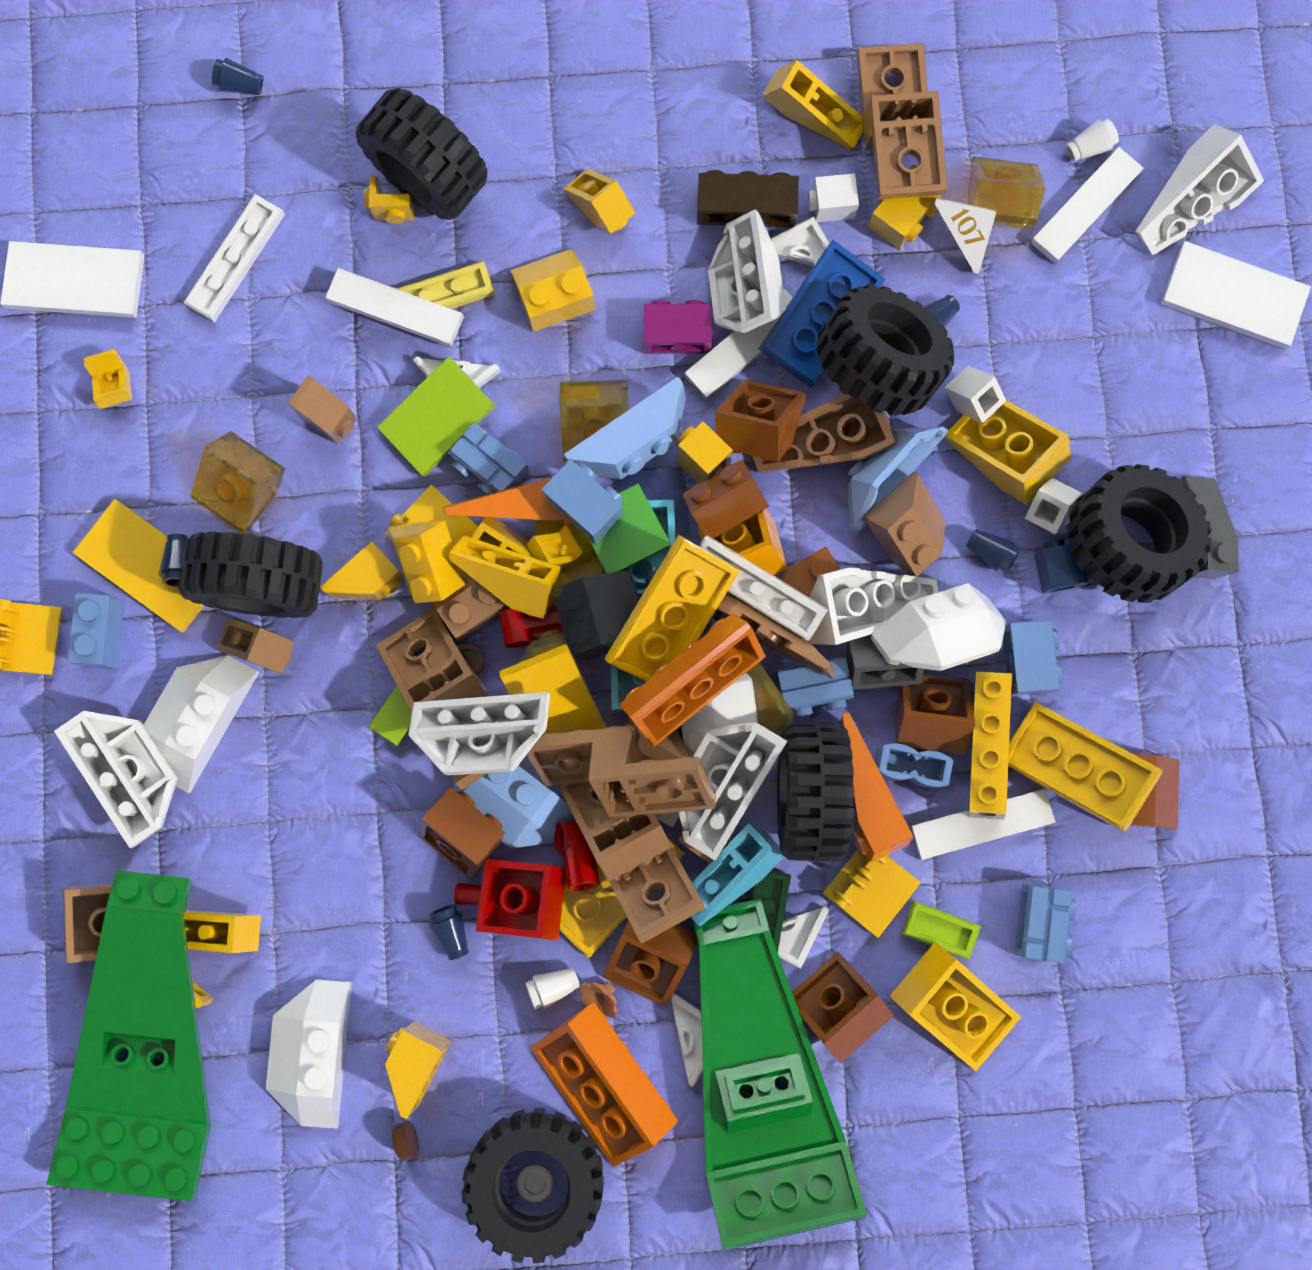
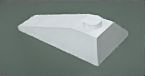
M1214 124L1188 149L1136 230L1148 253L1156 254L1185 237L1188 230L1199 223L1205 225L1213 220V215L1223 209L1231 210L1240 205L1264 181L1241 134Z
M851 567L818 575L809 598L829 610L811 637L810 643L837 645L873 634L908 602L938 593L937 580L889 574L880 571L860 570Z

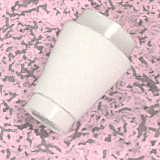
M1109 119L1097 120L1070 143L1066 144L1065 148L1070 160L1076 162L1112 150L1113 145L1119 142V137L1114 124Z
M573 967L567 970L532 976L533 980L525 982L528 995L535 1010L541 1007L545 1010L575 989L580 988Z

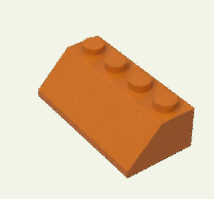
M732 613L726 619H721L713 624L710 631L700 640L688 644L683 649L681 655L670 664H665L657 669L653 677L644 685L631 690L625 697V700L619 705L654 748L766 656L752 627Z
M594 1002L572 1015L530 1047L535 1057L612 1167L654 1147L678 1122L669 1105L662 1099L650 1082L647 1074L640 1068L628 1051L625 1043L621 1041L605 1015Z

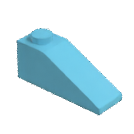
M748 823L722 850L717 859L713 860L692 882L705 906V909L691 916L697 925L702 926L760 882L782 860L784 856L781 854L780 846L764 829Z

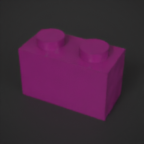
M655 300L651 304H644V354H707L711 351V304H704L701 300H688L684 304H671L667 300Z

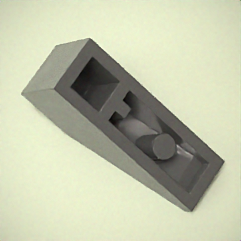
M1181 477L1182 485L1187 490L1191 488L1197 495L1195 499L1198 504H1203L1207 512L1204 516L1205 520L1210 521L1211 534L1208 537L1212 538L1211 551L1208 553V560L1193 578L1216 579L1239 572L1238 537L1215 478Z

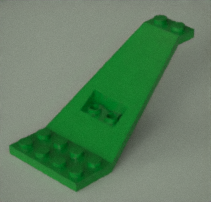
M116 870L106 907L66 1108L46 1185L195 1202L211 1122L184 915L192 886V881L189 878ZM128 1049V1058L120 1062L118 1059L120 1052ZM163 1053L165 1057L164 1062L159 1066H155V1057Z

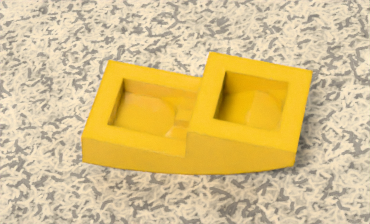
M572 523L566 524L558 533L533 536L527 543L535 559L560 566L561 568L596 556L587 536Z

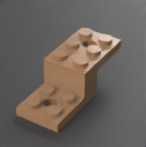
M924 43L859 47L856 54L865 149H874L878 200L945 195L948 188L938 91H928ZM894 73L900 77L901 84L897 87H891L885 82L884 76ZM907 154L913 155L918 160V167L907 169L903 166L901 157Z
M435 608L376 644L411 713L414 702L490 696L481 680L463 657ZM426 647L421 655L415 656L417 650ZM487 773L451 776L455 784L462 790Z
M611 726L606 729L596 730L578 729L573 732L555 734L543 733L527 753L529 760L545 786L590 783L609 817L715 809V794L699 757L681 756L671 760H645L629 726Z
M590 783L558 785L597 863L608 879L641 944L705 909L699 894L673 850L655 814L609 817L601 801L595 799L596 792ZM658 888L665 889V894L660 900H648L653 890Z

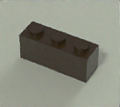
M719 170L699 173L697 225L726 226L728 222L756 209L765 227L792 228L795 226L798 216L799 176H790L784 172L772 175H757V173L752 171H744L739 174H725Z

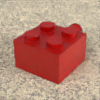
M485 859L482 885L459 882L454 890V902L456 905L479 906L476 932L558 941L566 881L565 870L561 867L546 864Z

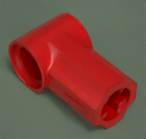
M556 605L551 607L544 619L529 616L511 608L499 612L505 648L525 647L534 644L535 640L564 635Z
M558 821L555 826L554 844L557 852L562 853L567 890L585 892L597 888L600 882L596 859L576 821Z

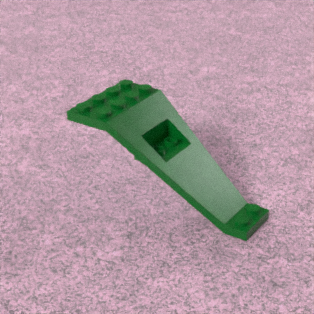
M761 898L728 905L702 926L697 925L692 919L700 954L706 1180L722 1250L726 1251L866 1218L867 1212L846 1139L771 936ZM783 1081L788 1085V1088L786 1090H778L775 1084ZM749 1089L753 1095L750 1098H743L740 1095V1091Z

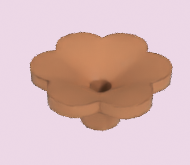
M607 981L603 982L602 985L597 982L592 984L582 983L579 988L582 993L580 997L581 1002L585 1006L594 1002L604 1015L610 1018L615 1017L618 1011L615 1006L617 1000L613 995L615 991L614 986Z

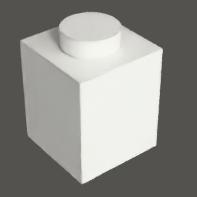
M855 173L815 177L813 189L808 190L807 201L809 211H814L817 222L855 219L859 207Z
M969 365L944 387L956 412L980 423L988 419L1006 402L995 376Z
M1051 478L1038 490L1025 519L1056 535L1069 521L1070 512L1077 504L1082 493Z

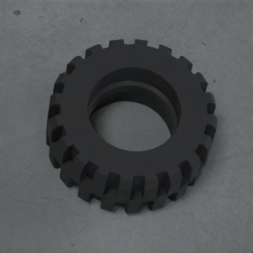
M394 88L386 91L356 127L357 143L363 149L364 155L370 159L372 165L385 176L389 183L399 189V192L409 194L414 204L424 208L426 212L436 215L440 219L450 220L457 218L486 184L488 170L485 167L486 163L479 156V151L468 141L469 138L462 131L460 132L448 117L446 118L442 115L440 110L425 102L422 97L413 95L409 90Z
M876 285L859 286L849 290L840 298L817 336L819 362L822 368L827 370V376L831 382H836L840 386L839 390L845 395L849 394L855 398L854 401L862 406L864 404L870 406L871 410L878 413L886 411L888 415L896 416L901 413L902 415L914 413L926 406L952 371V366L954 365L952 340L947 338L948 331L937 322V317L932 312L928 313L923 308L924 305L917 300L914 302L907 298L908 295L900 291L898 293L893 292L891 288L885 286L877 288Z
M1136 464L1134 467L1132 465L1119 466L1116 470H1110L1079 498L1069 515L1070 523L1067 525V534L1069 538H1072L1069 546L1072 555L1076 554L1078 558L1076 564L1081 571L1085 570L1090 576L1088 580L1094 585H1101L1104 588L1103 592L1113 597L1118 594L1120 599L1124 601L1134 602L1137 600L1139 603H1150L1167 597L1199 573V570L1206 564L1208 553L1211 551L1212 538L1208 537L1211 534L1210 521L1205 520L1204 516L1207 512L1203 504H1198L1195 499L1197 495L1191 488L1187 490L1182 485V480L1176 476L1170 477L1166 475L1167 471L1154 468L1150 470L1149 465ZM1121 515L1134 519L1148 531L1154 541L1156 553L1143 548L1131 538L1124 527Z
M199 532L193 534L185 543L178 589L184 599L206 607L266 617L305 618L311 616L317 609L323 562L320 555L314 550H309L307 547L294 545V543L279 541L269 537H258L251 534H235L234 532Z
M791 722L782 729L780 737L787 742L778 759L777 824L781 854L791 861H839L848 854L854 814V767L848 730L839 723Z
M534 1108L533 1112L525 1113L523 1109L514 1112L509 1118H501L480 1138L465 1167L462 1179L464 1181V1188L461 1193L462 1203L467 1204L468 1207L465 1214L469 1225H476L478 1230L475 1235L482 1243L488 1239L493 1244L492 1252L499 1256L502 1255L503 1251L513 1254L511 1261L522 1263L524 1257H532L533 1264L544 1263L546 1256L553 1255L554 1259L565 1255L568 1247L575 1248L583 1241L584 1234L592 1229L597 1213L600 1211L604 1188L601 1156L597 1155L595 1150L596 1144L592 1137H586L582 1132L583 1127L576 1121L571 1123L564 1119L565 1114L556 1111L553 1115L545 1113L543 1108ZM524 1151H539L552 1156L562 1165L568 1177V1193L563 1204L556 1211L544 1216H528L516 1211L507 1203L500 1189V1176L505 1164L514 1155Z

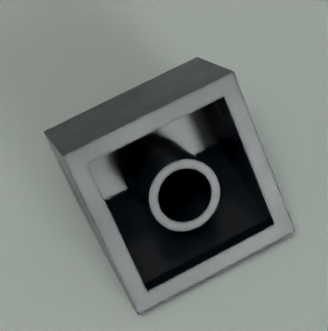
M629 570L582 577L551 589L566 644L573 657L587 661L609 652L639 602L633 577Z

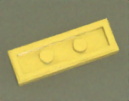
M484 261L397 288L400 291L450 309L495 295Z

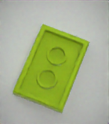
M448 356L378 426V429L422 476L426 477L449 454L450 449L463 437L468 428L475 422L477 424L482 422L497 406L461 367Z

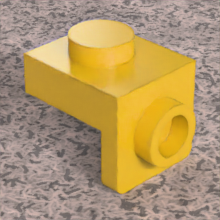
M370 176L369 188L364 189V203L366 208H370L375 221L401 224L405 220H414L415 208L410 195L382 194V188L377 176Z
M115 349L83 359L84 366L92 377L93 400L99 409L132 400L130 373Z

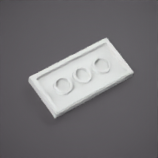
M9 241L0 305L5 309L137 318L145 255L140 250Z
M1184 241L1180 246L1160 304L1286 350L1292 344L1311 286Z

